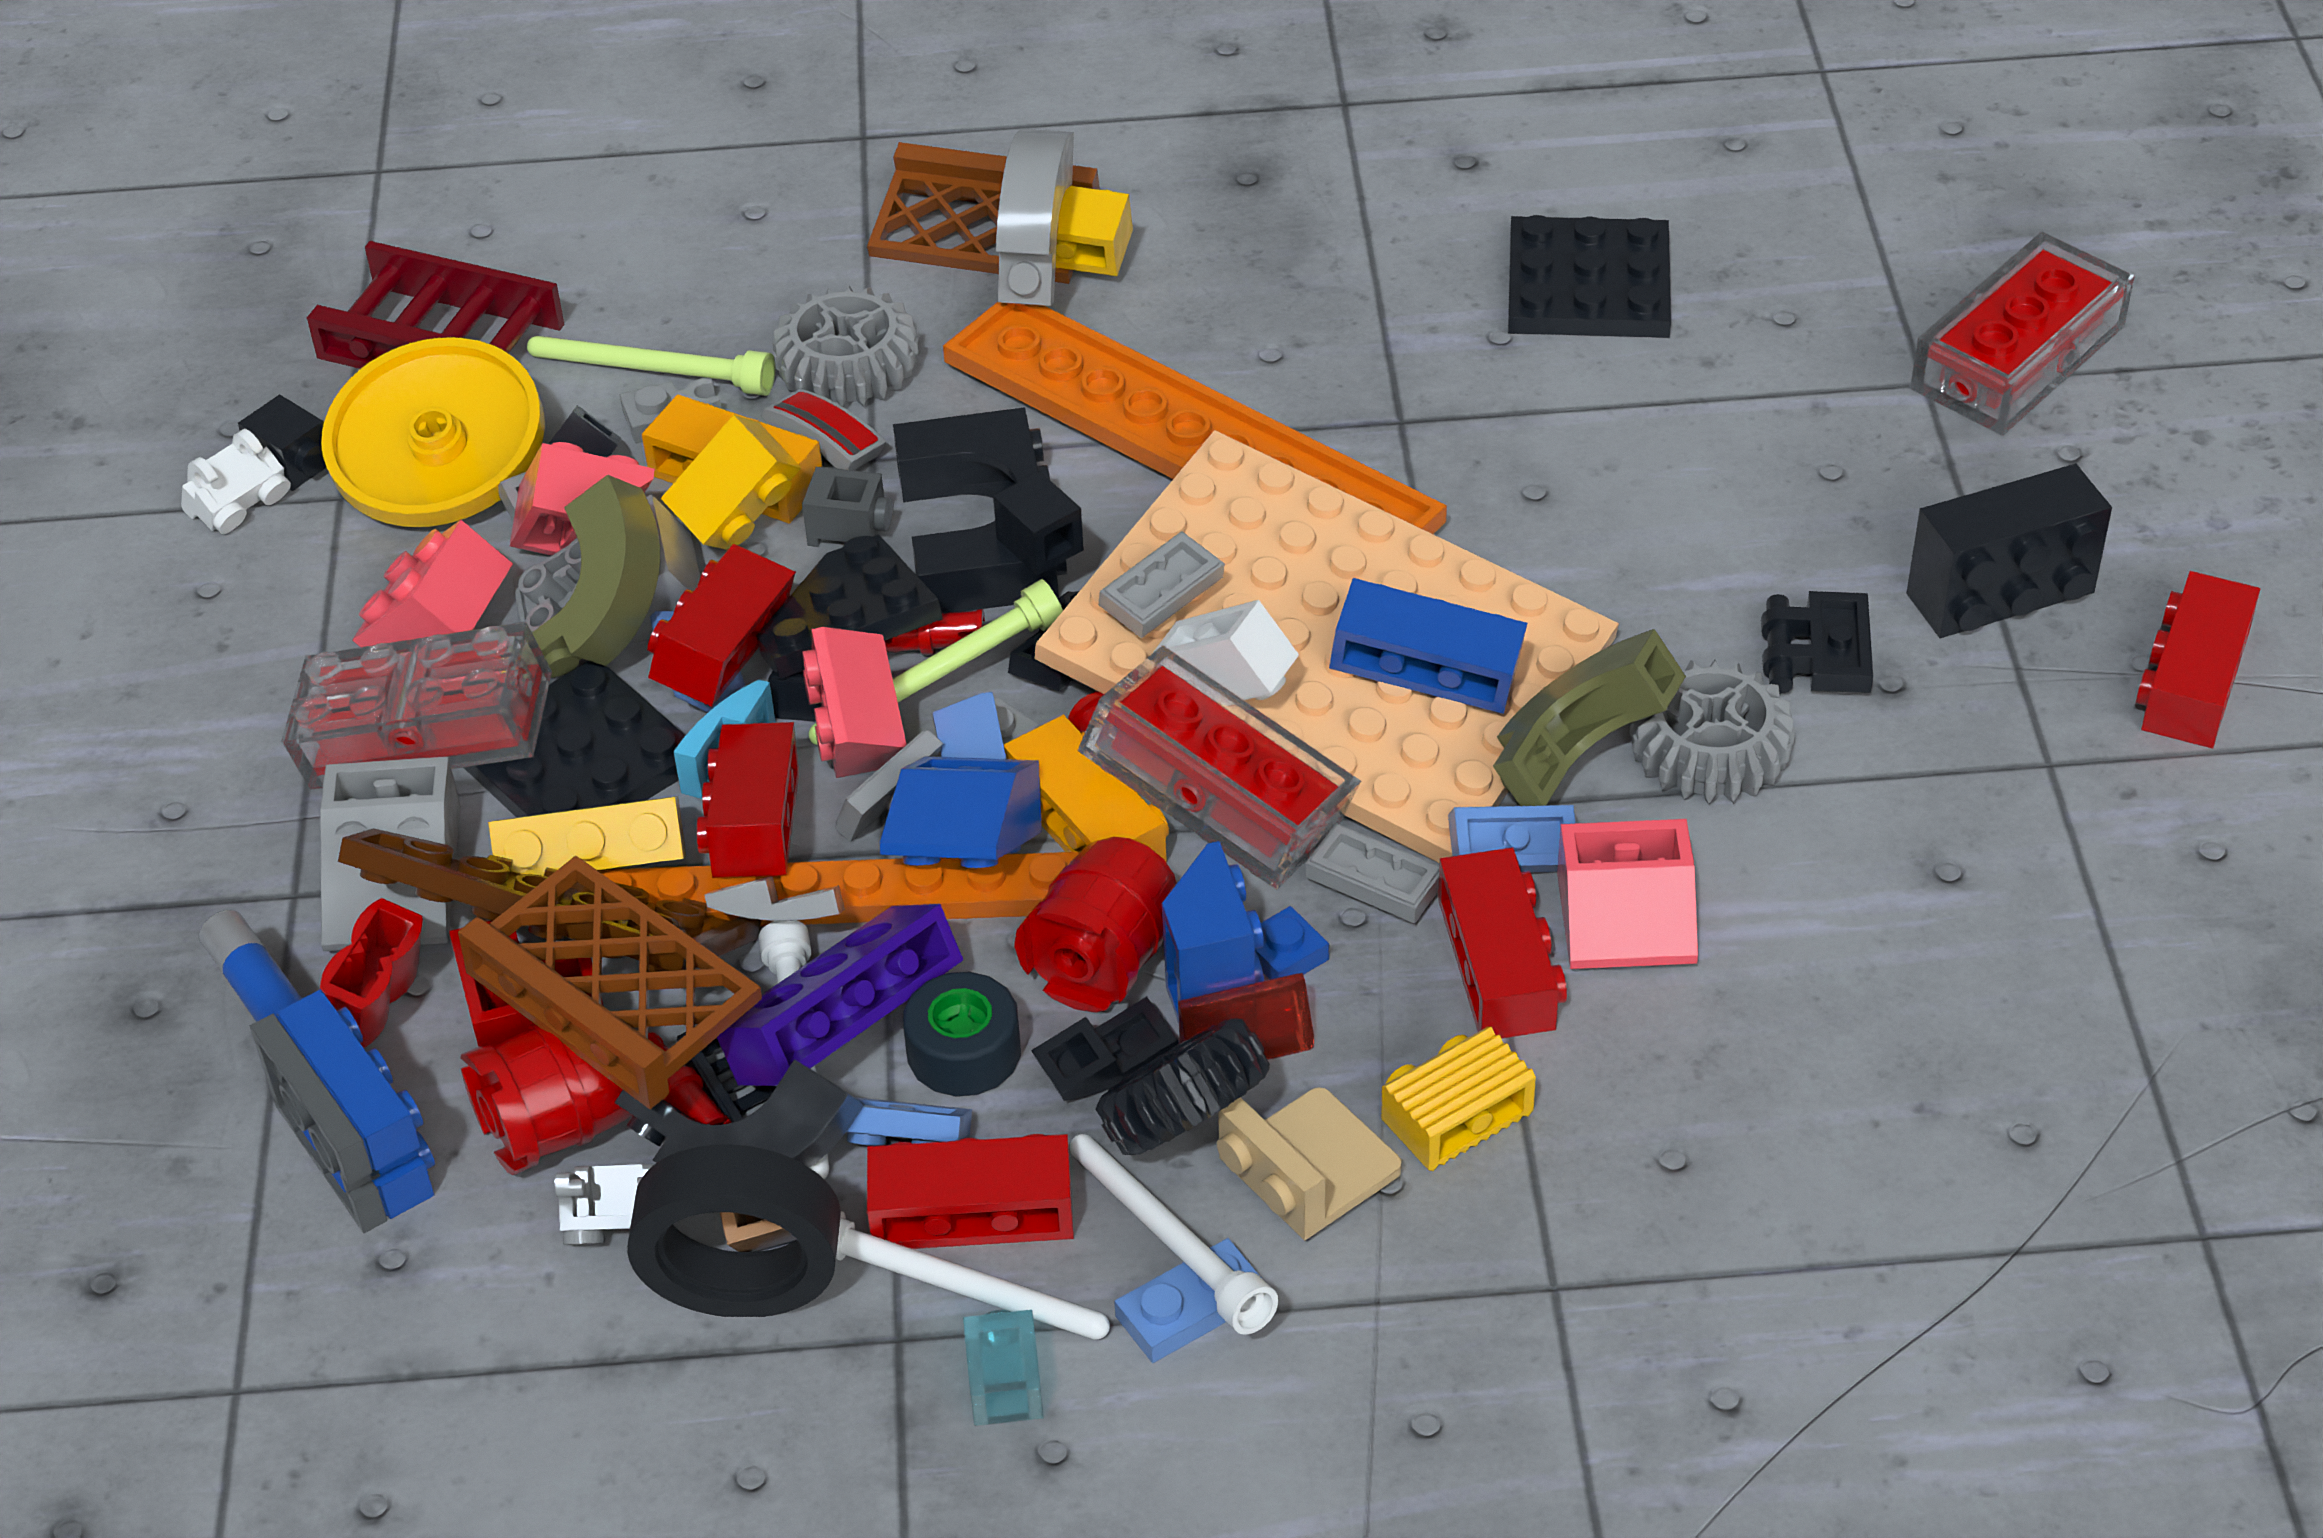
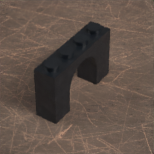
M1025 407L893 424L903 503L957 495H981L993 498L997 493L1039 471L1050 480L1048 466H1037L1036 462L1044 461L1041 433L1039 428L1029 429ZM995 521L972 529L912 536L915 573L938 598L941 613L965 612L1014 605V601L1022 597L1021 591L1041 579L1050 586L1058 599L1057 576L1067 574V562L1065 560L1036 575L997 539Z

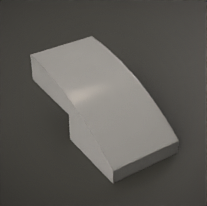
M773 876L713 890L704 895L707 907L726 914L750 919L795 921L836 915L845 910L839 885L778 900Z

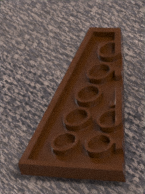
M375 828L343 837L338 862L361 869L360 876L363 879L380 884L401 882L416 887V895L429 901L445 903L456 900L471 905L474 915L488 920H495L557 871V869L547 867L544 876L511 872L513 859L489 855L487 858L465 856L459 860L453 859L454 850L449 845ZM577 882L558 897L557 906L594 904V893ZM616 883L718 957L758 938L761 925L760 919L739 916V918L729 921L707 916L705 913L706 903L686 898L682 902L661 900L653 904L648 902L649 893L644 889ZM632 920L603 921V939L640 937V926ZM594 922L557 924L556 940L565 939L566 937L575 940L593 939ZM529 925L528 931L530 933L547 938V925ZM678 953L649 954L648 972L686 970V959ZM626 955L636 960L640 959V955ZM608 956L605 958H622L623 956Z

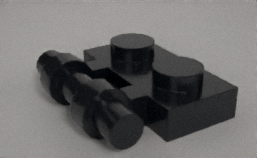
M1809 591L1807 607H1790L1789 599L1780 594L1772 595L1767 599L1766 611L1761 616L1762 636L1768 641V647L1762 654L1763 673L1769 678V684L1779 685V694L1787 693L1793 688V677L1797 673L1810 674L1811 691L1871 693L1873 663L1868 593ZM1795 636H1808V644H1791V639Z

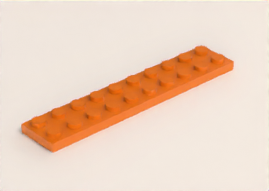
M997 302L943 345L944 362L1172 479L1176 477L1212 432L1216 430L1431 534H1434L1446 523L1447 505L1044 305Z

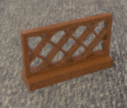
M899 142L893 156L896 170L867 244L869 256L999 274V256L989 255L985 248L996 243L1000 193L1007 156ZM1073 165L1072 186L1100 190L1097 168ZM903 193L929 196L908 208L901 201ZM955 200L979 203L959 214H956L949 206V203ZM940 209L947 220L924 230L916 219ZM988 215L996 224V227L974 237L966 226ZM906 224L915 234V236L903 242L886 240L888 233ZM955 231L965 241L952 249L938 248L934 243ZM1055 268V282L1069 284L1074 270Z
M574 856L490 924L477 916L458 931L466 973L538 1027L554 1034L577 1056L650 1110L669 1094L667 1081L669 1077L762 1000L761 987L578 856ZM577 882L594 893V904L557 906L558 897ZM632 920L640 926V937L603 939V921ZM594 922L593 939L556 941L557 924ZM547 925L546 942L518 944L509 936L521 926ZM678 953L686 959V970L648 972L649 954ZM640 955L639 973L602 975V957ZM593 957L592 976L563 977L555 971V960ZM724 986L734 993L722 1005L695 1006L696 987ZM686 988V1007L648 1009V990ZM639 991L638 1010L609 1011L601 1005V993ZM686 1025V1035L666 1052L648 1039V1027Z

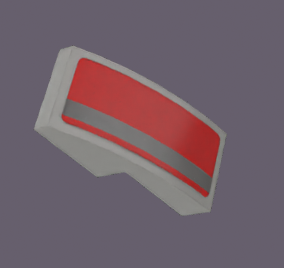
M798 389L768 406L761 414V417L769 425L819 441L821 455L836 469L856 470L879 456L887 442L872 427L846 408L828 398L803 389Z

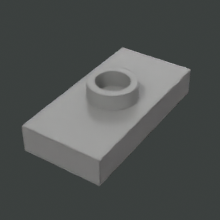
M1181 531L1103 588L1099 593L1098 605L1140 638H1143L1223 578L1225 563Z
M929 730L918 734L845 799L835 822V829L851 842L887 809H890L901 769L925 756L937 757L943 743Z
M1336 823L1307 860L1306 878L1415 924L1438 892L1439 866Z

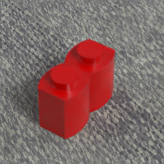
M384 898L373 902L360 914L352 930L351 944L341 949L332 957L323 971L320 982V989L336 1011L346 1007L354 1017L363 1036V1042L360 1043L363 1048L370 1045L380 1035L388 1019L389 1004L407 992L416 978L419 967L422 915Z

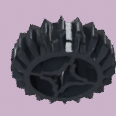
M1229 1019L1217 1025H1212L1205 1031L1195 1034L1188 1040L1157 1056L1154 1060L1109 1088L1108 1092L1101 1096L1096 1107V1111L1103 1123L1101 1126L1110 1141H1115L1123 1155H1141L1147 1150H1153L1209 1119L1212 1115L1228 1107L1229 1104L1246 1095L1247 1091L1257 1086L1266 1077L1270 1068V1064L1263 1053L1264 1047L1256 1033L1249 1030L1243 1019Z

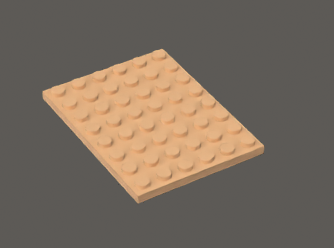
M1214 430L1036 642L1035 659L1121 702L1157 671L1148 661V658L1176 621L1259 600L1299 654L1284 675L1286 678L1285 684L1278 692L1267 699L1256 700V698H1251L1230 704L1201 690L1199 691L1339 786L1341 790L1338 796L1327 807L1439 863L1440 858L1452 856L1448 814L1454 807H1497L1509 792L1493 767L1504 749L1497 738L1499 733L1510 719L1544 687L1583 660L1609 647L1616 638L1619 623ZM1183 531L1225 563L1223 578L1143 638H1140L1098 605L1099 593L1107 585ZM1356 578L1375 584H1382L1391 588L1433 599H1441L1449 603L1492 614H1499L1528 623L1504 714L1330 669L1329 665L1335 630L1352 579Z

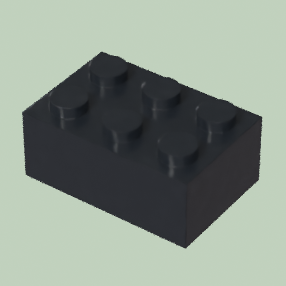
M2077 463L1920 508L1906 594L1937 636L1944 638L2095 593L2112 506Z

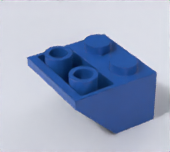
M925 756L905 766L900 771L881 836L880 855L903 856L904 864L917 866L938 863L941 861L940 857L961 858V866L967 868H985L997 865L1000 857L1008 853L1020 851L1023 843L1042 833L1039 760Z
M1220 841L1208 843L1162 902L1166 989L1182 1034L1206 1029L1224 1020L1255 1018V991L1264 989L1262 966L1255 952V949L1263 948L1264 946L1261 923L1255 910L1246 912L1243 901H1246V889L1241 869L1238 864L1228 865Z

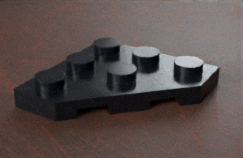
M879 534L875 536H859L848 540L842 548L826 553L756 635L761 656L778 678L782 679L805 670L802 651L812 650L811 629L828 627L881 634L885 641L942 620L943 617L938 598Z

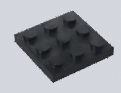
M1542 215L1529 217L1511 216L1508 334L1670 338L1669 220H1652L1649 218L1604 219L1592 216L1582 218L1545 217Z
M587 661L530 695L520 742L454 751L453 756L468 773L517 818L648 800L679 781L674 750L685 735L609 667Z

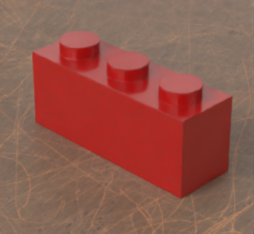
M733 543L718 562L715 560L708 562L702 572L698 587L694 591L686 589L677 602L672 618L669 621L661 619L655 626L647 646V651L654 654L648 678L712 707L759 648L756 635L789 598L796 571Z
M2189 571L2183 593L2171 591L2162 625L2171 627L2170 632L2158 629L2149 664L2156 665L2158 668L2157 671L2144 670L2136 698V704L2147 706L2141 728L2142 731L2214 748L2249 636L2261 588Z
M794 722L722 725L718 748L709 749L708 751L709 782L703 783L702 790L704 816H698L697 819L698 851L700 854L709 853L712 878L787 875L799 779Z
M1513 847L1440 858L1438 901L1477 1031L1479 1032L1486 1027H1492L1495 1035H1500L1502 1039L1556 1030L1558 1004L1565 1003L1567 1000L1566 981L1561 965L1551 966L1548 957L1551 954L1550 931L1545 917L1536 918L1533 910L1536 906V892L1531 872H1521Z
M1030 1134L1024 1137L964 1138L948 1142L915 1144L898 1142L891 1145L867 1146V1214L870 1234L911 1249L1074 1239L1068 1134Z

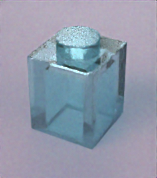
M994 1310L984 1315L963 1317L974 1426L1043 1419L1032 1310L1014 1312Z

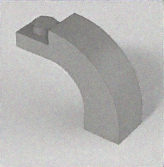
M1021 129L1013 137L1005 163L998 210L996 252H999L998 302L1051 306L1054 303L1058 221L1066 189L1072 186L1074 132Z

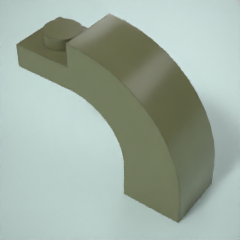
M606 475L564 507L580 545L581 570L579 579L566 605L555 616L511 648L519 667L531 665L535 673L555 679L574 670L582 658L606 666L627 647L648 613L655 594L660 566V544L656 521L642 488L610 475Z
M1655 629L1613 644L1583 660L1556 678L1531 698L1510 719L1497 736L1504 749L1493 767L1500 776L1505 788L1511 792L1520 806H1546L1566 772L1580 755L1616 729L1631 722L1666 711L1686 675Z

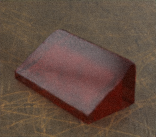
M1302 973L1178 1001L1180 1043L1224 1020L1243 1019L1251 1032L1254 1031L1264 1047L1263 1053L1267 1060L1309 1051L1314 1048V1032L1306 983Z

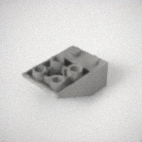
M652 494L647 496L646 499L655 518L659 535V575L651 606L642 625L630 643L649 640L653 632L650 616L655 611H674L683 592L686 589L694 591L698 587L701 577L691 533ZM578 538L541 563L529 567L523 574L513 579L523 639L555 616L572 596L581 570V550Z
M449 757L326 765L320 807L321 946L323 951H337L350 945L352 930L358 917L369 905L381 898L422 915L421 945L448 943L452 902H434L423 899L416 895V887L401 882L380 884L368 881L360 876L361 869L338 862L343 837L375 828L449 845L454 850L453 859H456L461 805Z

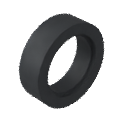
M708 1145L683 1150L654 1164L640 1179L635 1194L627 1245L629 1262L636 1275L652 1291L674 1304L696 1312L721 1317H766L786 1313L816 1299L824 1292L833 1278L840 1227V1204L833 1189L818 1173L786 1155L743 1145ZM714 1212L740 1213L770 1221L791 1233L796 1240L785 1246L766 1251H728L699 1243L680 1232L673 1224L698 1214Z

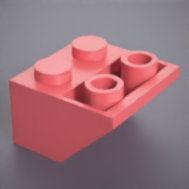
M556 442L551 445L542 443L519 484L509 546L546 555H554L577 538L565 511V506L606 475L640 487L645 493L654 478L655 469L641 466L635 459L627 456L611 455L602 457L585 453L582 448L571 443Z
M459 520L442 534L437 529H434L420 542L412 556L405 551L389 566L384 574V578L389 581V584L384 591L382 589L377 591L361 609L359 616L365 621L352 641L361 648L409 658L424 655L438 661L467 640L513 563L462 520Z
M828 627L811 629L812 650L802 651L805 668L803 676L809 705L821 704V707L814 708L817 725L815 726V734L821 762L832 760L836 778L879 770L907 745L884 637L881 634Z
M1687 819L1561 824L1557 877L1570 969L1697 964L1695 865Z

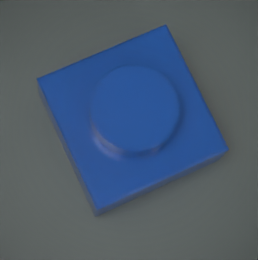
M1292 906L1261 922L1264 946L1263 948L1255 949V952L1259 957L1263 974L1278 989L1329 960V943Z

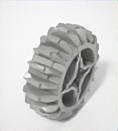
M849 285L842 292H833L830 288H827L826 294L819 297L808 294L806 304L792 303L790 314L779 316V326L774 330V338L772 340L775 368L779 372V377L786 383L787 390L797 391L798 389L814 392L833 402H838L842 407L847 402L855 401L864 407L865 401L868 398L875 397L884 400L886 390H901L902 380L912 377V370L914 364L917 363V355L919 354L916 325L913 323L912 315L905 311L903 303L892 302L889 293L875 296L871 287L864 289L862 292H854Z
M1714 659L1710 667H1699L1694 661L1690 660L1687 668L1683 671L1686 677L1666 711L1630 723L1629 734L1632 736V750L1635 760L1642 762L1645 777H1659L1662 790H1668L1676 786L1679 787L1684 800L1693 793L1702 794L1705 796L1708 804H1710L1715 795H1724L1734 803L1740 791L1756 796L1762 784L1774 785L1780 770H1785L1786 763L1790 760L1795 736L1790 701L1781 699L1779 685H1764L1761 672L1750 675L1743 674L1740 663L1731 669L1720 668L1716 659Z

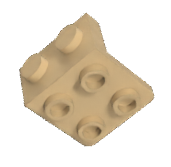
M1325 1088L1311 1089L1266 1120L1241 1097L1218 1112L1219 1140L1217 1141V1149L1220 1159L1304 1241L1397 1179L1401 1174L1400 1157Z

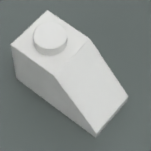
M1256 600L1176 621L1148 658V661L1154 669L1158 670L1164 666L1193 687L1230 704L1251 698L1264 700L1274 695L1285 684L1286 678L1284 675L1299 654L1262 603Z

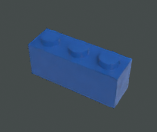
M1353 578L1335 630L1329 668L1504 714L1528 623L1499 614H1492L1449 603L1441 599H1433L1386 585Z

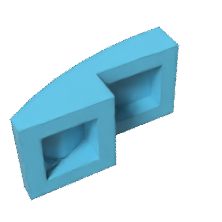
M757 680L730 695L711 709L682 739L674 750L682 794L702 799L703 783L709 782L708 751L709 749L718 748L722 725L776 723L770 682Z

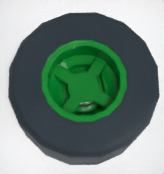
M970 971L943 974L928 980L911 994L903 1011V1030L908 1065L917 1080L931 1090L955 1097L978 1095L998 1087L1014 1072L1021 1056L1017 1003L1008 988L992 977Z

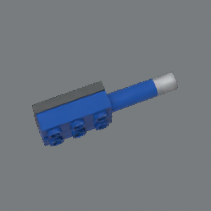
M225 910L211 916L200 930V942L256 1021L249 1026L276 1108L363 1234L387 1222L386 1216L392 1219L435 1196L427 1169L435 1166V1160L426 1141L416 1131V1128L424 1125L421 1113L407 1090L396 1094L390 1084L393 1083V1078L380 1052L376 1048L366 1052L360 1043L363 1042V1036L350 1011L346 1007L336 1011L321 989L301 998L239 912Z

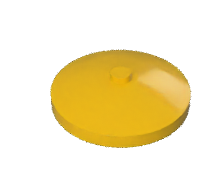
M467 338L426 339L409 343L384 353L361 368L346 382L334 398L325 417L322 429V453L336 488L344 499L361 513L375 520L397 526L430 527L444 525L471 517L501 500L498 491L500 482L527 472L543 442L545 415L531 376L520 362L504 350L482 341Z

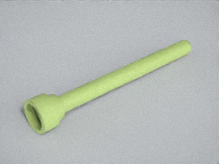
M534 336L527 343V350L534 357L732 381L735 387H741L743 393L767 396L775 380L774 356L768 352L749 350L745 355H737L735 359L543 336Z
M1041 579L1021 591L1022 597L1014 601V609L893 678L897 702L899 703L1026 628L1030 632L1038 628L1046 631L1063 611L1050 586ZM815 723L809 729V739L813 744L817 745L815 726L817 725Z

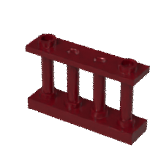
M369 241L365 246L372 281L349 310L343 311L317 304L307 316L317 359L359 369L384 353L409 343L433 338H466L483 314L508 319L489 343L508 354L531 324L558 331L565 325L557 283L374 241ZM390 292L414 297L395 322L371 317ZM437 303L460 308L442 333L418 328Z

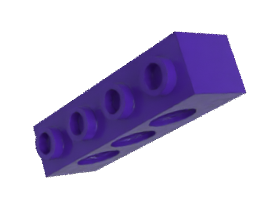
M941 904L891 906L763 993L762 1000L717 1037L737 1085L777 1086L794 1059L811 1069L907 1001L911 994L925 982L945 974L961 963L964 959Z

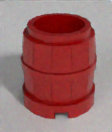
M1113 836L1090 843L1054 878L1043 901H1040L1028 913L1017 928L1014 947L1021 967L1027 975L1035 968L1037 973L1048 982L1042 991L1052 999L1073 1009L1097 1013L1107 1010L1114 1001L1119 1000L1120 1003L1137 981L1140 968L1162 945V902L1177 884L1173 871L1165 860L1149 846L1131 838Z
M536 1024L529 1025L526 1031L494 1047L484 1044L461 1054L460 1059L468 1064V1066L461 1068L470 1103L484 1135L491 1132L496 1139L500 1138L505 1147L494 1151V1154L509 1174L515 1175L538 1165L539 1159L542 1156L558 1152L573 1145L582 1146L593 1141L594 1136L633 1116L614 1103L623 1089L577 1056L554 1034L541 1029Z

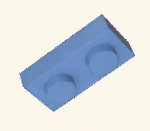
M1574 805L1454 807L1448 814L1452 856L1513 847L1521 872H1557L1561 824L1576 823Z
M855 1097L865 1105L847 1130V1142L861 1145H885L887 1136L912 1138L911 1143L913 1144L958 1141L970 1135L972 1109Z
M1229 1238L1210 1247L1233 1271L1253 1272L1259 1275ZM1184 1262L1114 1301L1115 1317L1152 1364L1226 1323L1217 1312V1303L1214 1297L1215 1291Z

